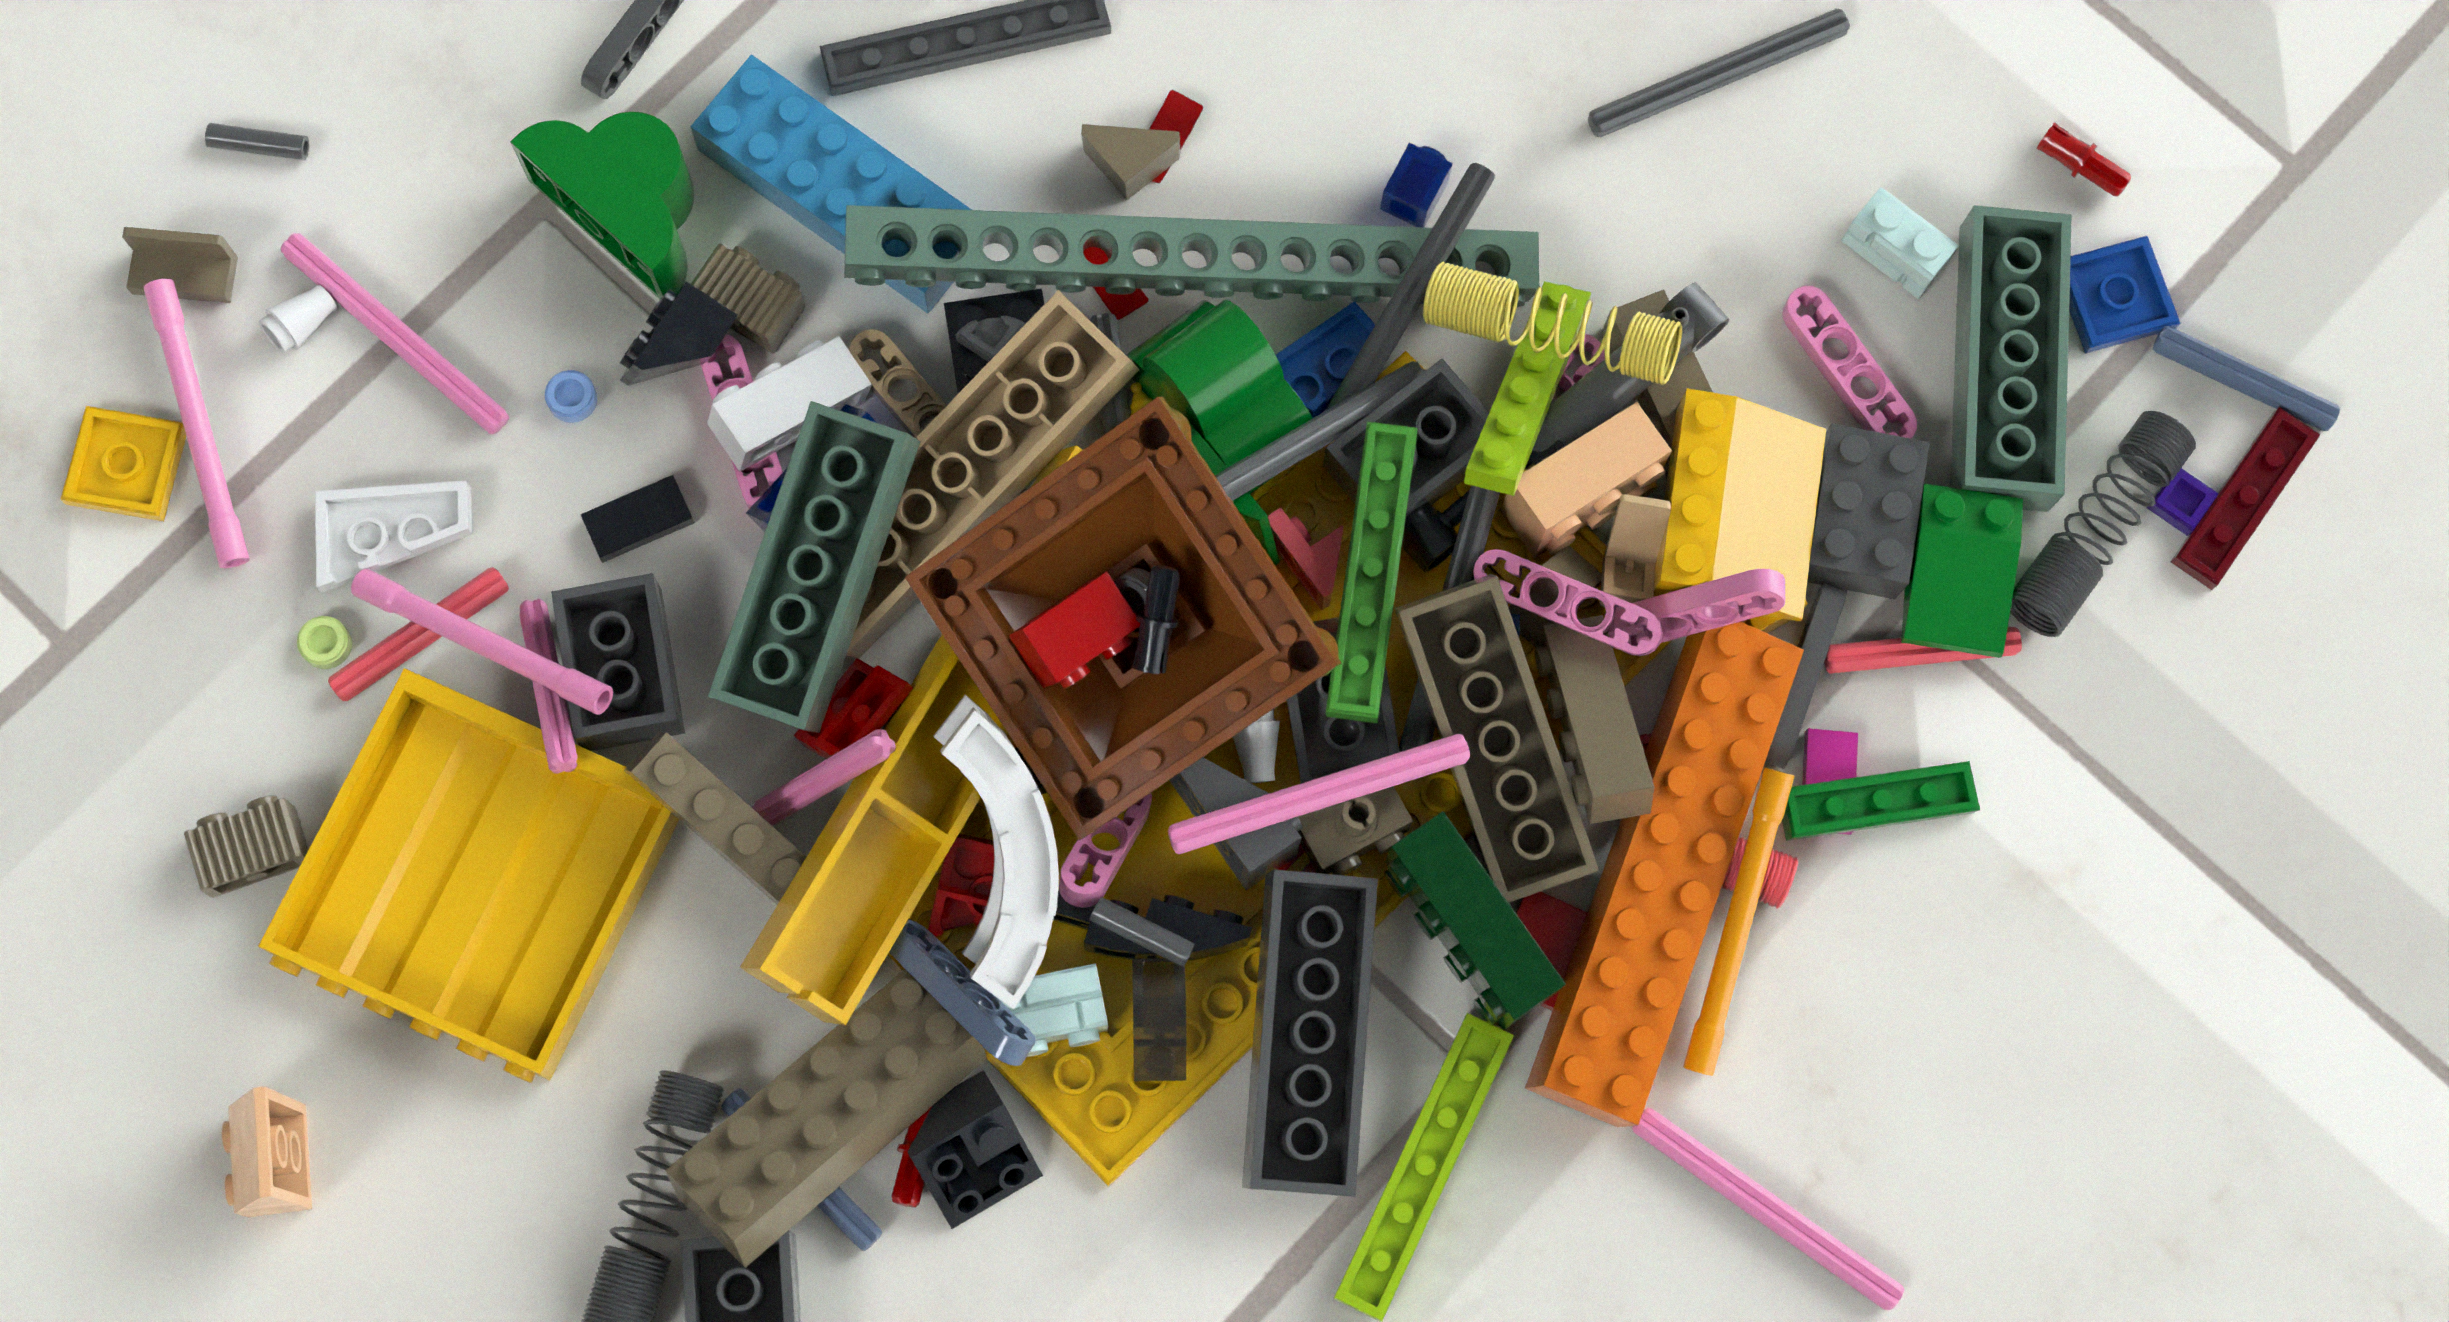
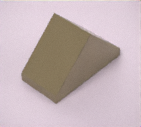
M1082 124L1081 135L1084 152L1126 200L1180 159L1179 132Z
M1570 546L1562 548L1542 565L1545 568L1593 588H1597L1601 583L1602 573ZM1546 578L1536 581L1530 590L1532 602L1539 607L1552 605L1557 600L1559 594L1557 584L1553 580ZM1510 605L1508 608L1516 631L1534 647L1542 646L1543 625L1555 623Z

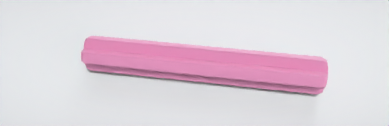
M541 599L522 602L519 615L526 649L559 664L547 604ZM532 680L549 769L556 774L563 771L571 772L577 767V753L566 699L560 697L555 691Z
M877 729L757 800L751 808L773 826L888 759L889 755L895 751V741L888 737L887 731Z

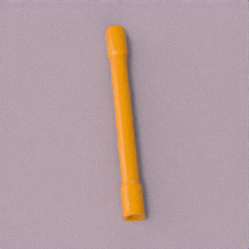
M1764 767L1753 807V821L1699 1019L1694 1024L1683 1067L1688 1070L1710 1076L1714 1075L1725 1034L1724 1024L1778 825L1784 817L1795 775Z

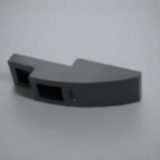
M1058 889L1057 909L1053 920L1087 930L1084 940V951L1135 961L1172 962L1090 921L1096 905L1085 908L1073 906L1063 899ZM1165 895L1163 901L1152 898L1147 916L1143 917L1195 943L1188 960L1220 955L1248 946L1252 927L1243 925L1244 918L1240 915L1218 909L1214 910L1213 916L1193 910V902L1173 895ZM1109 900L1138 914L1139 908L1118 900Z

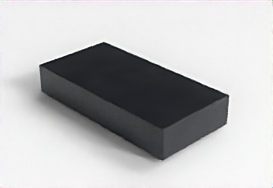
M674 475L580 514L602 563L695 523Z

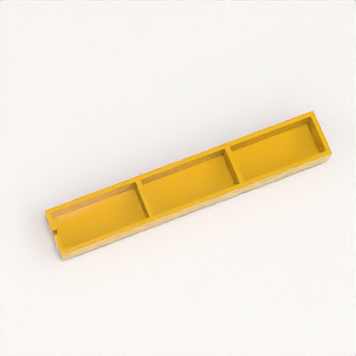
M1077 445L1062 449L1038 474L1032 486L1077 455L1082 449ZM941 634L911 684L913 687L912 691L895 710L884 728L887 731L888 737L895 741V751L889 755L888 759L853 779L739 967L776 992L789 993L787 999L825 1023L847 1024L981 797L961 770L941 753L940 750L944 745L935 739L933 735L966 694L993 719L1005 733L1011 744L1014 742L943 634Z

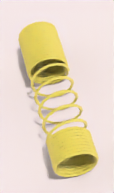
M1445 262L1438 264L1431 275L1423 304V317L1428 325L1440 326L1441 328L1459 331L1460 333L1463 332L1464 334L1468 333L1470 336L1487 338L1498 343L1506 338L1511 346L1520 343L1529 331L1531 347L1537 353L1544 350L1554 337L1555 350L1561 359L1571 355L1579 343L1581 360L1587 366L1597 360L1605 347V363L1609 371L1614 372L1620 368L1622 375H1631L1633 378L1646 379V381L1660 383L1661 385L1666 384L1674 369L1682 338V325L1679 321L1661 319L1659 316L1656 318L1655 315L1651 316L1640 311L1637 312L1628 326L1620 361L1615 367H1612L1609 351L1611 332L1618 311L1616 305L1612 307L1607 331L1601 345L1592 359L1588 361L1584 353L1586 325L1593 304L1591 299L1585 305L1579 332L1570 349L1563 355L1559 349V328L1568 298L1566 292L1561 296L1556 321L1551 333L1544 344L1537 348L1534 343V321L1542 298L1543 290L1541 286L1535 292L1530 318L1525 329L1516 341H1512L1509 336V330L1515 316L1519 295V287L1516 280L1498 277L1491 273H1483L1482 271H1474L1473 269L1469 270L1467 267L1450 265Z

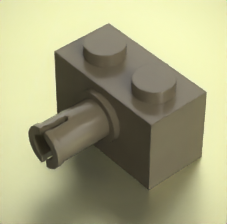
M1394 786L1298 816L1303 826L1298 833L1301 836L1300 844L1316 873L1329 874L1332 872L1333 875L1344 876L1361 866L1362 862L1359 857L1377 848L1380 855L1389 852L1391 846L1406 837L1404 833L1410 830L1413 820Z

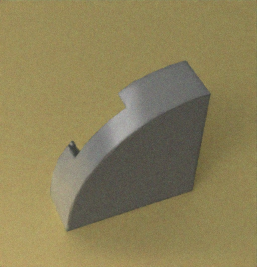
M1010 316L986 318L979 321L974 320L957 332L955 335L956 341L989 362L1026 323Z

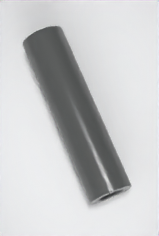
M209 123L205 132V143L210 148L306 160L309 153L308 136Z
M1103 897L1099 899L1090 917V921L1181 967L1185 966L1195 946V943Z

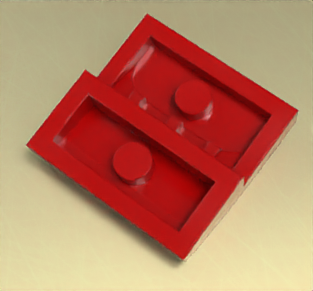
M856 658L836 683L820 732L798 729L793 736L807 749L824 759H828L873 731L881 729L912 691L913 687L881 666L876 665L874 668Z

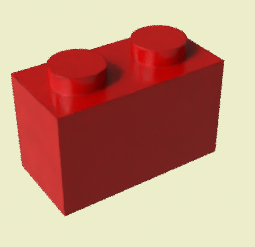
M1105 572L1090 579L1008 636L1043 688L1060 682L1065 689L1091 672L1086 663L1102 653L1107 660L1132 644L1128 634L1140 626V622L1136 621V615L1109 574Z

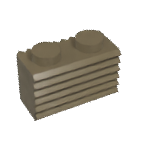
M718 244L691 282V285L738 314L730 327L732 330L769 352L775 353L778 346L782 344L783 339L788 335L789 330L793 328L800 314L804 312L805 303L802 293L799 291L800 285L792 277L781 271H776L773 275L763 268H759L758 259L747 250L739 246H735L731 250L723 244Z
M273 795L265 796L249 802L246 805L247 810L245 812L237 813L234 816H228L227 813L211 814L199 819L196 822L197 827L195 829L185 831L184 836L200 890L214 898L298 869L309 848L306 844L301 821L294 805L285 798L278 799L277 796Z

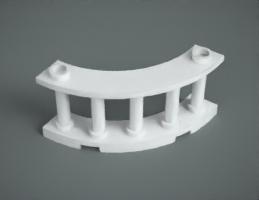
M965 694L933 735L935 739L944 745L940 750L941 753L961 770L982 797L993 835L994 870L989 899L982 919L962 954L976 964L970 972L971 978L1012 1009H1015L1029 988L1043 960L1053 916L1056 914L1059 885L1057 848L1048 811L1030 771L1000 727L981 707Z

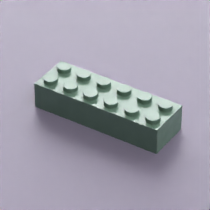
M1974 205L1959 227L1950 487L2022 498L2023 510L2049 512L2065 495L2072 214Z
M813 401L810 402L708 697L802 730L820 732L921 441L906 432Z

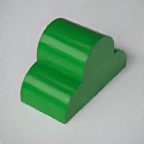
M622 112L604 119L588 133L573 123L551 120L527 127L510 141L528 181L659 299L663 298L668 289L675 293L679 291L685 282L688 264L677 230L685 223L691 213L694 203V187L679 142L674 132L666 123L647 113Z
M1206 300L1200 301L1126 354L1139 369L1132 379L1142 385V390L1154 400L1158 396L1163 397L1170 408L1180 411L1227 468L1312 419L1311 414L1300 397L1284 379L1279 360L1262 332L1240 307L1229 300H1223L1216 306ZM1270 479L1248 491L1249 494L1253 493Z

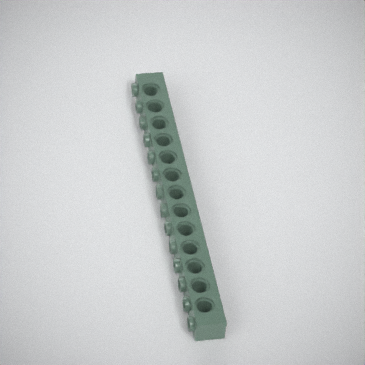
M846 205L844 278H855L857 284L866 286L882 285L885 283V279L905 280L906 285L921 288L934 286L936 281L956 282V286L963 289L984 288L986 283H1004L1007 289L1014 291L1033 290L1036 288V285H1056V290L1060 292L1077 293L1086 290V286L1105 287V291L1111 294H1130L1135 292V288L1155 289V293L1161 296H1178L1184 294L1185 290L1204 291L1205 296L1212 298L1230 297L1234 295V292H1253V296L1257 299L1272 300L1281 298L1283 293L1302 294V298L1307 301H1326L1331 299L1332 295L1351 296V301L1372 303L1379 301L1380 297L1393 296L1432 228ZM1465 229L1445 263L1464 268L1467 267L1469 270L1473 269L1474 271L1477 270L1476 262L1482 261L1490 264L1496 276L1517 281L1519 287L1517 307L1525 305V302L1530 301L1535 295L1537 288L1540 287L1539 232ZM889 240H900L908 246L909 252L902 257H892L885 253L882 246ZM939 242H950L958 248L959 255L952 259L940 258L933 251V246ZM992 243L1000 244L1007 249L1009 257L1002 261L991 260L985 255L983 248ZM1041 245L1050 246L1056 250L1059 259L1052 263L1042 262L1036 258L1033 249ZM1089 247L1100 248L1106 253L1108 262L1101 265L1092 264L1084 257L1083 251ZM1138 249H1147L1156 256L1158 263L1150 267L1142 266L1134 259L1133 252ZM1186 251L1199 252L1205 258L1206 266L1203 268L1190 267L1185 263L1182 254ZM1239 252L1248 254L1253 259L1255 268L1251 270L1238 268L1232 260V255ZM1286 254L1295 255L1303 263L1304 270L1293 272L1286 269L1282 264L1281 256ZM1333 256L1345 258L1350 263L1352 272L1348 274L1337 272L1331 266L1330 258ZM1389 258L1395 261L1399 266L1400 274L1394 276L1386 274L1379 266V259Z

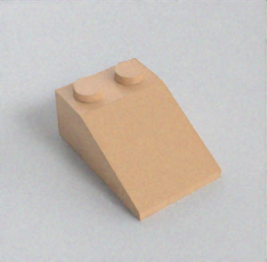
M265 1086L252 1088L228 1107L229 1121H225L222 1126L223 1146L226 1153H231L232 1174H227L225 1178L227 1203L229 1206H234L235 1214L245 1217L311 1210L312 1197L306 1104Z

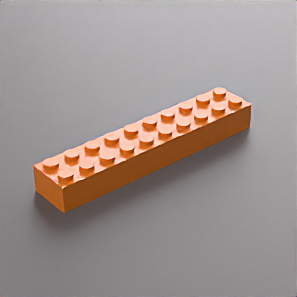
M1741 621L1686 637L1645 751V757L1654 784L1651 813L1622 818L1563 980L1566 985L1559 991L1525 1089L1615 1127L1639 1125L1804 649Z

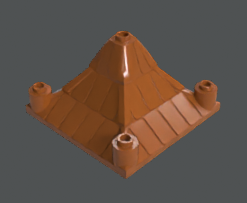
M1159 396L905 576V579L1079 841L1104 824L1116 819L1133 804L1317 679L1328 675L1332 669L1342 663L1338 658V646L1335 638L1327 630L1316 627L1230 497H1228L1205 460L1197 451V448L1191 441V427L1187 418L1180 411L1170 408L1165 399ZM1158 565L1178 569L1180 580L1173 618L1177 619L1179 623L1177 628H1173L1172 637L1170 638L1165 674L1146 673L1132 668L1139 637L1138 627L1128 634L1132 644L1107 660L1102 653L1086 663L1091 672L1065 689L1060 682L1043 688L1008 636L1090 579L1107 572L1114 582L1126 571L1133 568L1143 569L1149 573L1153 566Z

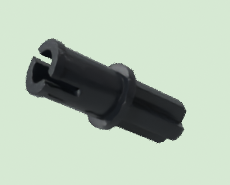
M1158 565L1151 568L1144 613H1138L1136 616V621L1140 622L1132 668L1138 671L1152 674L1166 673L1170 638L1172 637L1173 628H1177L1179 623L1177 619L1173 618L1180 574L1178 569Z

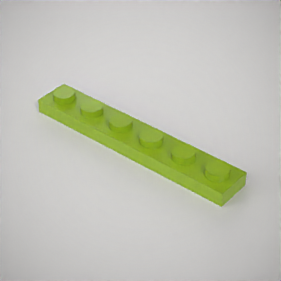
M1544 281L1542 298L1534 321V343L1537 348H1540L1547 340L1556 321L1561 296L1566 292L1568 298L1559 328V349L1561 354L1564 355L1572 346L1579 332L1585 305L1591 299L1592 292ZM1529 331L1524 339L1518 343L1466 467L1464 484L1512 496L1515 495L1570 355L1564 359L1558 357L1555 350L1554 337L1549 345L1538 353L1533 351L1531 347Z
M1469 1013L1465 1015L1335 1293L1334 1300L1379 1322L1383 1321L1512 1042L1513 1034L1494 1025L1491 1026L1486 1021Z

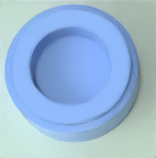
M567 370L556 374L550 379L545 389V400L550 411L557 419L568 423H575L588 418L593 413L597 405V392L593 383L585 374L579 371Z

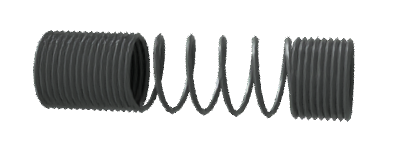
M2145 411L2140 415L2118 445L2119 454L2112 455L2107 460L2106 468L2108 473L2097 475L2093 479L2092 488L2094 493L2083 494L2078 500L2080 512L2068 514L2064 519L2066 532L2055 533L2014 587L2010 612L2024 626L2043 636L2059 637L2079 611L2081 605L2084 604V601L2087 600V597L2103 577V569L2100 564L2111 565L2113 559L2111 554L2097 542L2080 534L2071 533L2068 523L2072 517L2082 516L2087 525L2106 541L2115 545H2126V536L2118 527L2099 516L2084 513L2082 508L2083 501L2088 497H2096L2103 508L2121 522L2131 526L2142 524L2139 514L2128 504L2115 497L2098 493L2097 482L2101 478L2110 477L2115 486L2134 502L2143 506H2154L2156 502L2152 493L2131 478L2112 474L2111 463L2117 458H2122L2139 477L2157 487L2169 486L2170 482L2196 449V442L2191 432L2175 418L2158 411ZM2115 478L2138 487L2151 499V502H2145L2136 498L2125 490ZM2102 498L2124 507L2133 514L2137 521L2132 522L2114 512ZM2088 518L2107 525L2117 532L2123 541L2110 538L2093 525ZM2060 536H2068V538H2069L2070 540L2063 539V538H2058V537H2060ZM2075 538L2095 546L2109 560L2104 561L2095 557L2084 549Z
M661 1070L659 1071L660 1076L657 1077V1086L654 1087L655 1091L652 1092L654 1096L651 1097L652 1101L649 1102L651 1106L647 1107L649 1111L646 1112L647 1116L652 1119L643 1122L644 1127L652 1134L690 1150L693 1146L672 1138L648 1124L671 1125L709 1134L712 1132L710 1128L713 1127L712 1123L715 1122L713 1118L717 1117L715 1113L718 1112V1103L721 1102L720 1097L723 1096L722 1092H724V1089L717 1084L678 1072ZM640 1146L634 1149L637 1156L664 1170L670 1166L643 1154L641 1151H655L684 1155L688 1152L687 1150L659 1146ZM631 1173L626 1176L632 1185L675 1205L641 1200H622L618 1202L620 1209L667 1232L630 1227H614L609 1230L616 1239L657 1258L614 1246H604L605 1251L602 1252L604 1256L600 1257L602 1261L599 1262L600 1267L597 1268V1277L594 1278L595 1282L592 1283L594 1287L591 1288L592 1293L589 1294L591 1298L587 1299L589 1303L586 1304L585 1314L582 1315L584 1319L581 1322H652L651 1320L654 1319L653 1314L656 1313L655 1309L658 1308L656 1304L659 1303L658 1299L661 1297V1288L664 1287L663 1283L666 1282L664 1278L667 1277L666 1272L669 1271L668 1267L671 1266L670 1263L672 1262L667 1256L636 1243L617 1232L666 1238L680 1236L679 1232L625 1206L637 1205L675 1211L687 1210L688 1208L681 1201L649 1188L633 1179L646 1178L670 1181L668 1176L650 1173Z

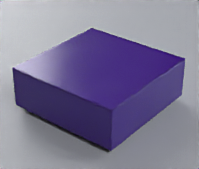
M2181 468L2169 486L2159 488L2154 496L2156 504L2146 508L2188 536L2193 532L2219 493Z

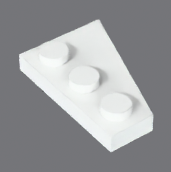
M468 481L315 491L316 588L321 593L353 581L355 576L363 569L377 572L471 535V486Z

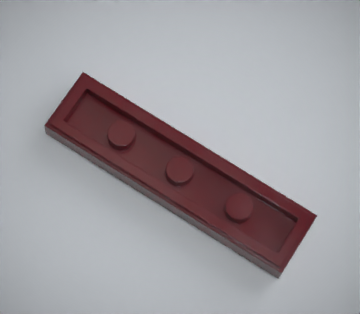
M2278 407L2218 492L2219 494L2193 532L2188 535L2171 563L2210 590L2217 587L2321 434Z

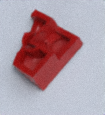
M959 833L944 858L928 930L934 936L943 935L944 931L971 924H975L977 927L989 899L993 880V840Z

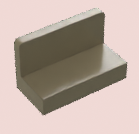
M124 227L122 238L133 250L126 286L131 294L146 296L144 286L147 283L158 279H171L174 281L179 299L231 302L238 256L223 236Z

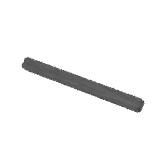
M1834 9L1591 110L1587 118L1589 126L1596 137L1606 136L1843 37L1850 28L1849 20L1842 9Z
M1479 163L1469 165L1326 410L1376 381L1424 300L1434 269L1441 262L1447 261L1493 183L1495 174L1489 168Z
M1414 361L1405 364L1216 474L1215 477L1232 501L1338 439L1420 376L1426 369H1421L1419 363Z
M1471 485L1442 591L1475 580L1473 574L1475 562L1484 553L1500 492ZM1419 677L1401 737L1399 752L1430 743L1434 735L1436 726Z

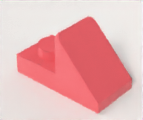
M1280 507L1268 516L1277 552L1322 611L1330 606L1344 526L1338 527L1310 547L1308 543L1311 541V536L1304 524L1296 516L1289 519Z

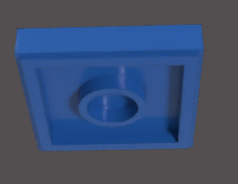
M2148 236L2071 256L2069 312L2085 354L2156 335L2165 326L2176 329L2181 324Z

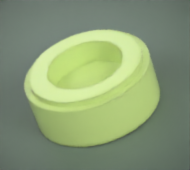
M318 616L310 619L302 626L297 636V647L301 656L312 666L319 669H331L339 666L348 658L352 649V638L348 629L339 620L330 616Z

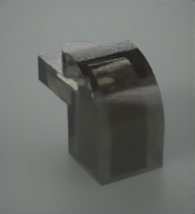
M1166 958L1132 959L1134 1081L1186 1080L1185 966L1181 967Z

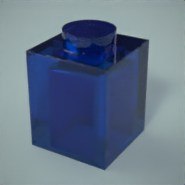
M1409 142L1383 190L1380 210L1415 227H1425L1449 182L1453 163L1447 161L1441 152L1432 147H1418Z

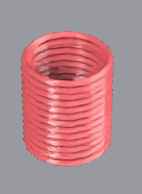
M1744 837L1738 838L1722 884L1723 889L1734 890L1747 839H1744ZM1772 848L1758 899L1759 902L1768 903L1769 906H1775L1776 909L1783 905L1797 870V857L1788 856L1787 853L1783 854L1782 851L1778 852V850H1773Z

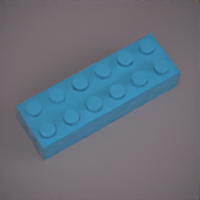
M752 54L690 126L698 151L843 254H845L846 205L972 210ZM889 240L882 246L885 253L892 257H902L909 252L908 246L900 240ZM939 242L933 246V251L940 258L952 259L959 255L958 248L950 242ZM885 279V284L928 314L954 283L936 281L934 286L921 288L908 286L905 284V280Z

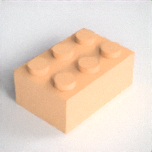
M1636 402L1523 472L1515 495L1506 494L1500 511L1533 558H1536L1545 551H1548L1550 555H1555L1562 548L1568 547L1574 542L1576 538L1573 534L1588 524L1594 530L1613 518L1616 514L1614 508L1618 506L1621 495L1628 494L1648 497L1658 488L1655 482L1666 472L1663 467L1672 450L1641 406Z

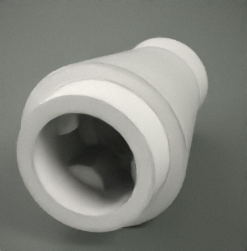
M317 285L310 291L266 309V316L258 322L270 342L279 351L285 353L290 348L298 350L323 320L337 309V305L330 294L321 285Z
M1274 709L1233 737L1244 772V780L1249 783L1275 781L1274 769L1280 721H1275Z

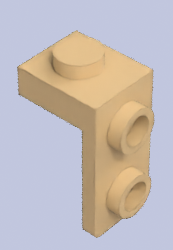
M1628 494L1621 495L1602 561L1601 591L1629 603L1654 597L1655 563L1671 512V503L1669 501ZM1600 601V606L1605 607L1603 602Z

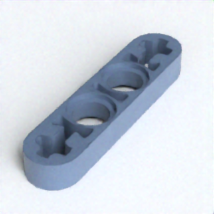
M908 919L889 953L990 1054L1009 1065H1022L1036 1042L1033 1033L995 995L974 981L970 976V971L929 930L919 923Z

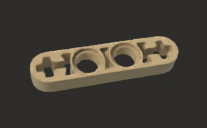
M875 329L864 330L852 339L849 352L871 382L870 389L906 432L916 438L921 433L919 429L921 422L928 416L938 415L947 405L893 341L882 331ZM869 346L873 350L882 347L880 350L881 358L889 369L883 376L881 369L874 360L867 359L864 362L862 361L864 359L862 350L864 347ZM899 379L911 380L917 387L915 396L906 402L895 401L889 395L890 386Z

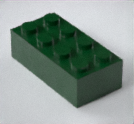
M1444 811L1391 846L1385 860L1388 866V870L1384 872L1387 881L1399 897L1402 898L1408 894L1418 909V912L1414 914V918L1419 927L1430 940L1435 937L1439 938L1448 951V954L1443 957L1446 965L1460 983L1467 979L1478 994V997L1473 1000L1474 1004L1489 1025L1492 1026L1498 1022L1502 1030H1506L1549 1000L1566 985Z

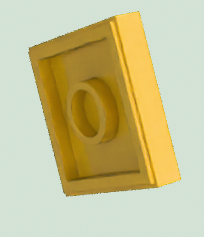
M86 406L60 500L70 506L164 522L186 440L183 422Z

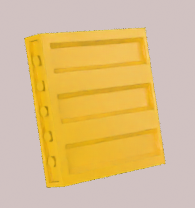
M404 668L258 947L273 955L269 962L270 965L288 974L298 977L302 969L319 976L315 984L316 986L332 994L345 998L348 990H351L366 997L362 1007L391 1020L394 1012L397 1011L413 1019L409 1028L438 1041L443 1032L459 1039L460 1041L456 1049L473 1058L485 1062L488 1054H492L507 1061L503 1071L517 1078L532 1083L535 1075H538L550 1081L679 819L624 771L626 766L575 744L577 767L571 772L553 773L548 766L542 730Z

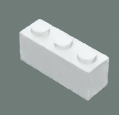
M839 336L825 344L818 340L804 347L797 354V359L784 366L780 363L769 365L755 377L756 381L740 389L738 385H734L720 392L713 399L707 424L740 472L797 441L811 401L848 413L865 403L872 384Z

